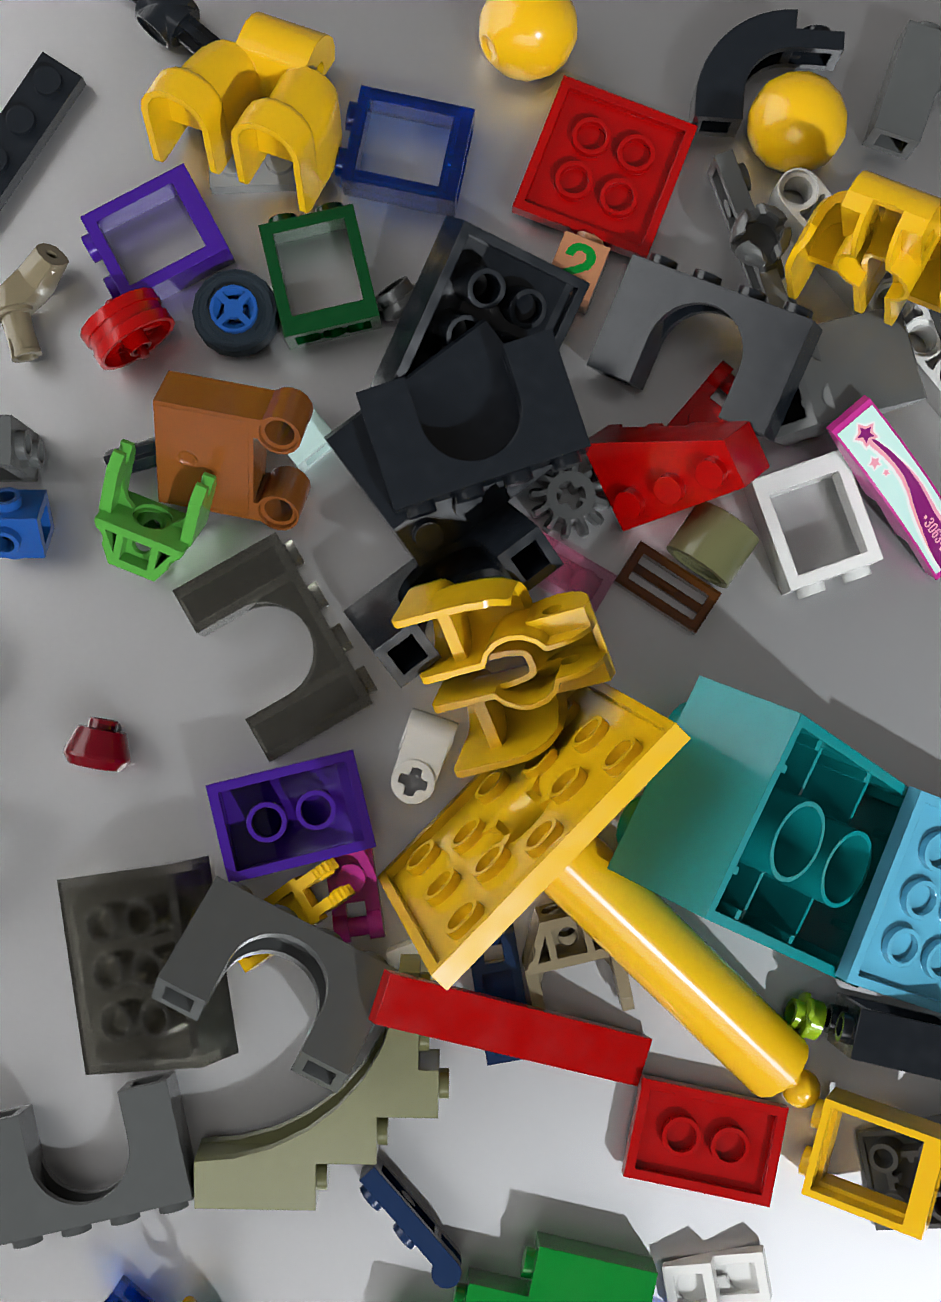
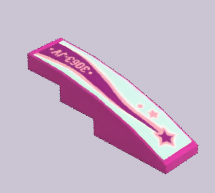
M863 395L829 424L826 429L864 493L878 503L895 534L907 541L925 573L938 580L941 577V495L873 401L866 395Z

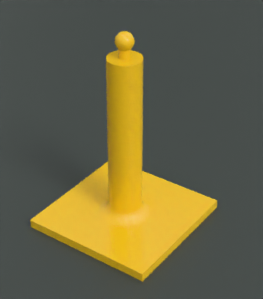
M604 682L567 691L568 712L563 730L546 751L529 761L477 774L377 876L428 972L446 990L544 892L753 1094L763 1098L772 1097L782 1092L787 1103L799 1109L809 1108L817 1102L821 1095V1085L817 1076L813 1072L804 1069L809 1053V1047L805 1039L658 894L607 868L614 855V851L598 834L691 738L674 721Z

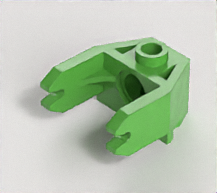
M122 439L119 450H113L107 465L99 512L95 516L94 522L103 536L102 546L108 563L154 582L168 570L174 561L183 557L206 525L217 485V478L210 473H203L201 482L195 484L186 513L131 492L128 488L136 453L135 443ZM135 542L150 547V550L141 551L137 548Z

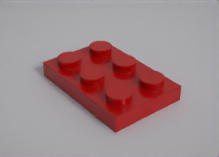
M642 1074L638 1085L621 1172L623 1177L770 1207L789 1108L783 1103Z

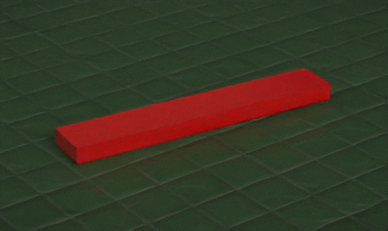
M388 969L383 971L368 1018L375 1025L637 1087L653 1040L642 1033L456 986H451L446 990L436 981Z

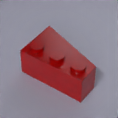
M750 421L691 422L686 426H664L663 423H649L645 427H623L622 424H612L589 437L591 447L586 453L623 531L745 488L770 467Z

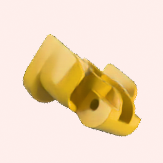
M258 11L252 13L245 21L236 42L225 39L213 41L201 47L182 67L175 66L163 69L141 99V111L154 160L163 163L187 126L202 131L209 168L212 173L221 174L232 154H234L238 180L241 183L249 184L267 154L293 162L299 210L308 214L335 169L342 146V126L338 94L335 86L325 76L335 60L333 38L328 34Z
M868 170L862 171L856 177L849 190L839 191L823 199L813 210L785 264L788 297L792 299L798 298L816 264L836 271L846 282L853 286L854 311L862 314L886 271L892 274L893 283L884 297L885 324L890 326L894 324L907 300L941 313V198Z
M505 577L480 578L457 584L446 579H439L409 589L391 619L395 629L429 620L433 622L434 647L442 658L420 674V678L423 684L443 681L432 703L436 713L467 706L469 732L454 767V772L458 778L509 767L529 761L540 755L554 743L563 730L568 712L566 692L611 681L616 673L588 594L582 591L559 593L533 603L525 585L513 579ZM507 656H523L527 662L526 665L491 673L485 668L489 660Z

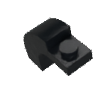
M798 9L776 10L759 14L734 27L713 48L704 63L697 81L689 112V123L698 126L695 135L735 138L743 120L745 86L752 78L763 71L779 67L833 71L844 51L845 32L831 31L829 27L824 25H810L803 29L797 28Z

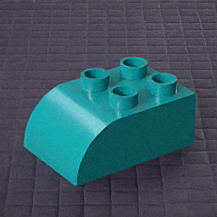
M699 675L687 702L676 707L668 717V719L677 723L691 739L648 782L643 794L632 800L624 809L616 830L618 846L607 868L713 923L843 981L835 976L909 787L802 713Z

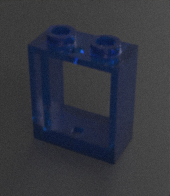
M361 85L358 102L350 101L347 109L345 130L351 131L348 147L339 148L335 165V176L341 177L344 195L455 217L475 128V109ZM372 113L450 129L438 186L359 170Z

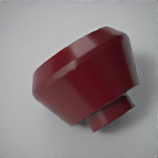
M89 717L88 725L78 724L64 746L63 753L71 764L103 771L122 772L131 762L127 733L117 731L118 721Z

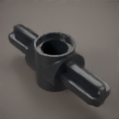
M129 0L136 6L135 17L138 23L155 41L166 48H169L170 45L173 47L183 45L195 54L201 47L213 41L221 40L199 22L200 11L193 0Z

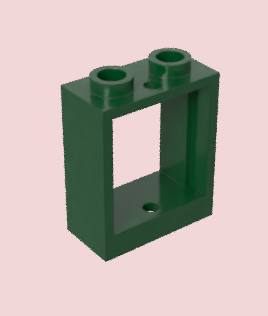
M329 202L318 206L313 213L296 216L294 213H282L271 217L268 223L258 225L283 335L289 350L382 328L353 203L343 205L341 202ZM347 229L363 300L293 316L277 245Z

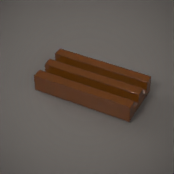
M642 541L638 543L613 582L693 635L697 633L722 594ZM643 556L706 597L704 603L700 604L640 565L638 562ZM631 572L696 613L693 620L629 579L628 577Z

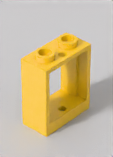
M835 1087L825 1100L818 1098L810 1121V1127L817 1129L813 1147L809 1145L805 1147L798 1169V1174L805 1176L801 1194L922 1240L930 1225L941 1183V1124ZM842 1113L924 1142L908 1203L827 1173Z

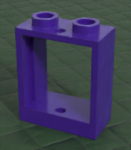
M184 163L80 217L88 232L81 236L82 242L95 263L103 260L110 275L103 278V281L113 299L128 291L147 287L152 288L162 301L235 263L225 239ZM179 195L205 247L131 285L104 233Z

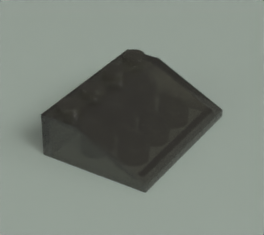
M209 856L57 880L85 1075L202 1068L239 1053L227 972L221 978L198 1021L151 998L160 972L213 884Z

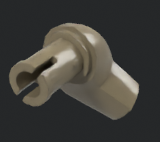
M38 244L13 274L0 285V323H2L7 338L11 360L15 363L32 361L43 355L34 331L31 316L53 295L69 263L65 254L51 244Z

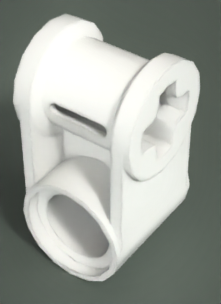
M412 708L400 742V752L391 777L392 791L399 800L406 804L416 805L423 803L431 796L442 765H445L459 723ZM413 769H418L422 771L421 780L428 783L425 791L416 790L413 797L405 795L406 787L399 783V779L402 774L410 775Z

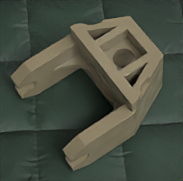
M555 902L534 907L522 955V964L532 1006L546 1009L541 983L544 972L604 959L611 967L622 1011L635 1009L628 973ZM565 927H570L567 931H561Z

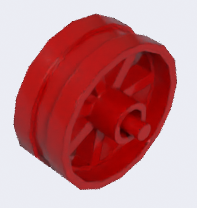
M142 287L134 289L114 299L107 300L105 305L98 309L81 328L80 337L86 346L93 350V356L103 370H115L141 358L143 360L151 356L150 352L159 346L173 331L175 321L167 309L162 308V302L152 288Z

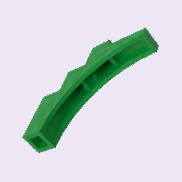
M537 1231L534 1247L525 1246L522 1257L520 1277L527 1278V1280L469 1267L466 1283L458 1282L455 1286L452 1302H652L658 1272L652 1257Z

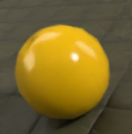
M486 0L479 16V42L486 59L500 73L512 79L528 82L552 75L566 64L577 41V14L571 0Z
M790 71L769 80L756 96L747 114V137L753 153L768 168L783 174L792 168L802 167L813 171L826 165L846 136L847 109L841 92L827 78L810 71Z

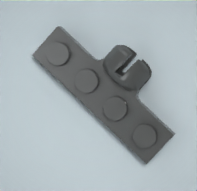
M733 149L714 155L707 174L730 233L731 249L737 259L740 260L749 287L766 294L768 297L765 302L783 308L786 301L797 304L795 299L787 296L782 283L785 272L781 256L789 247L792 237L791 227L785 228L784 226L788 218L775 206L765 203H759L756 207L754 206L748 192L751 190V179L748 169L744 163L738 164Z

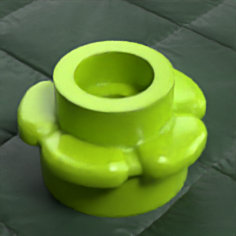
M810 992L801 993L798 999H790L785 1008L784 1020L802 1038L815 1040L822 1033L827 1016L825 1003L812 998Z

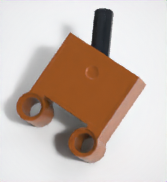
M169 370L153 399L155 437L135 442L136 453L132 473L157 467L159 502L188 507L195 484L201 482L203 473H210L217 478L210 512L261 521L268 527L276 530L293 528L298 523L311 488L310 480L305 473L292 466H280L271 473L266 472L267 450L277 454H289L299 448L313 413V405L309 397L301 390L292 387L271 390ZM114 449L108 450L104 454L105 470Z

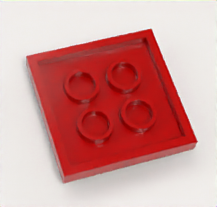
M564 75L512 206V213L564 233L565 230L577 234L579 231L591 233L599 237L603 241V245L611 248V251L629 258L634 254L647 259L698 126Z

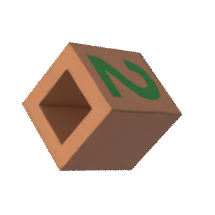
M565 230L552 264L590 283L578 309V312L586 314L607 265L611 248L604 246L603 241L591 233L579 231L577 234Z

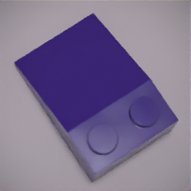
M353 749L205 785L228 882H239L376 847Z

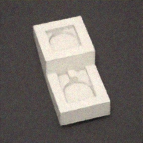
M764 1245L706 1252L662 1264L667 1302H771L773 1294Z

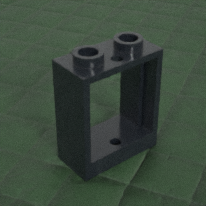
M837 992L835 1004L830 1003L827 1007L824 1032L828 1033L827 1040L853 1060L941 1080V1016Z

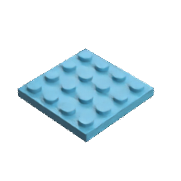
M909 786L835 976L847 983L941 1013V798Z

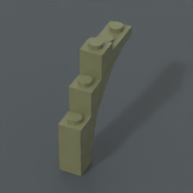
M401 954L400 973L431 980L429 972H421V957L419 954ZM384 1027L367 1058L346 1080L337 1094L333 1092L312 1109L272 1127L242 1135L202 1138L194 1160V1209L316 1211L319 1191L328 1190L329 1164L377 1165L379 1145H388L389 1118H438L439 1099H449V1068H440V1049H429L430 1037Z

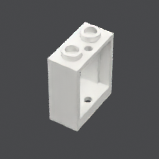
M839 450L756 478L743 488L781 596L793 591L796 592L798 600L826 590L823 581L841 575L844 584L872 574L869 565L884 559L853 473ZM832 477L860 554L798 575L771 498Z

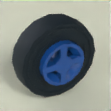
M239 269L220 271L205 280L195 294L192 309L195 329L205 344L221 355L236 358L254 355L265 348L276 334L280 318L274 293L267 282L250 271ZM230 319H233V320L239 319L240 321H237V322L231 321V322H230Z

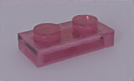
M543 532L564 565L536 586L552 596L564 592L582 591L588 594L594 612H596L617 575Z

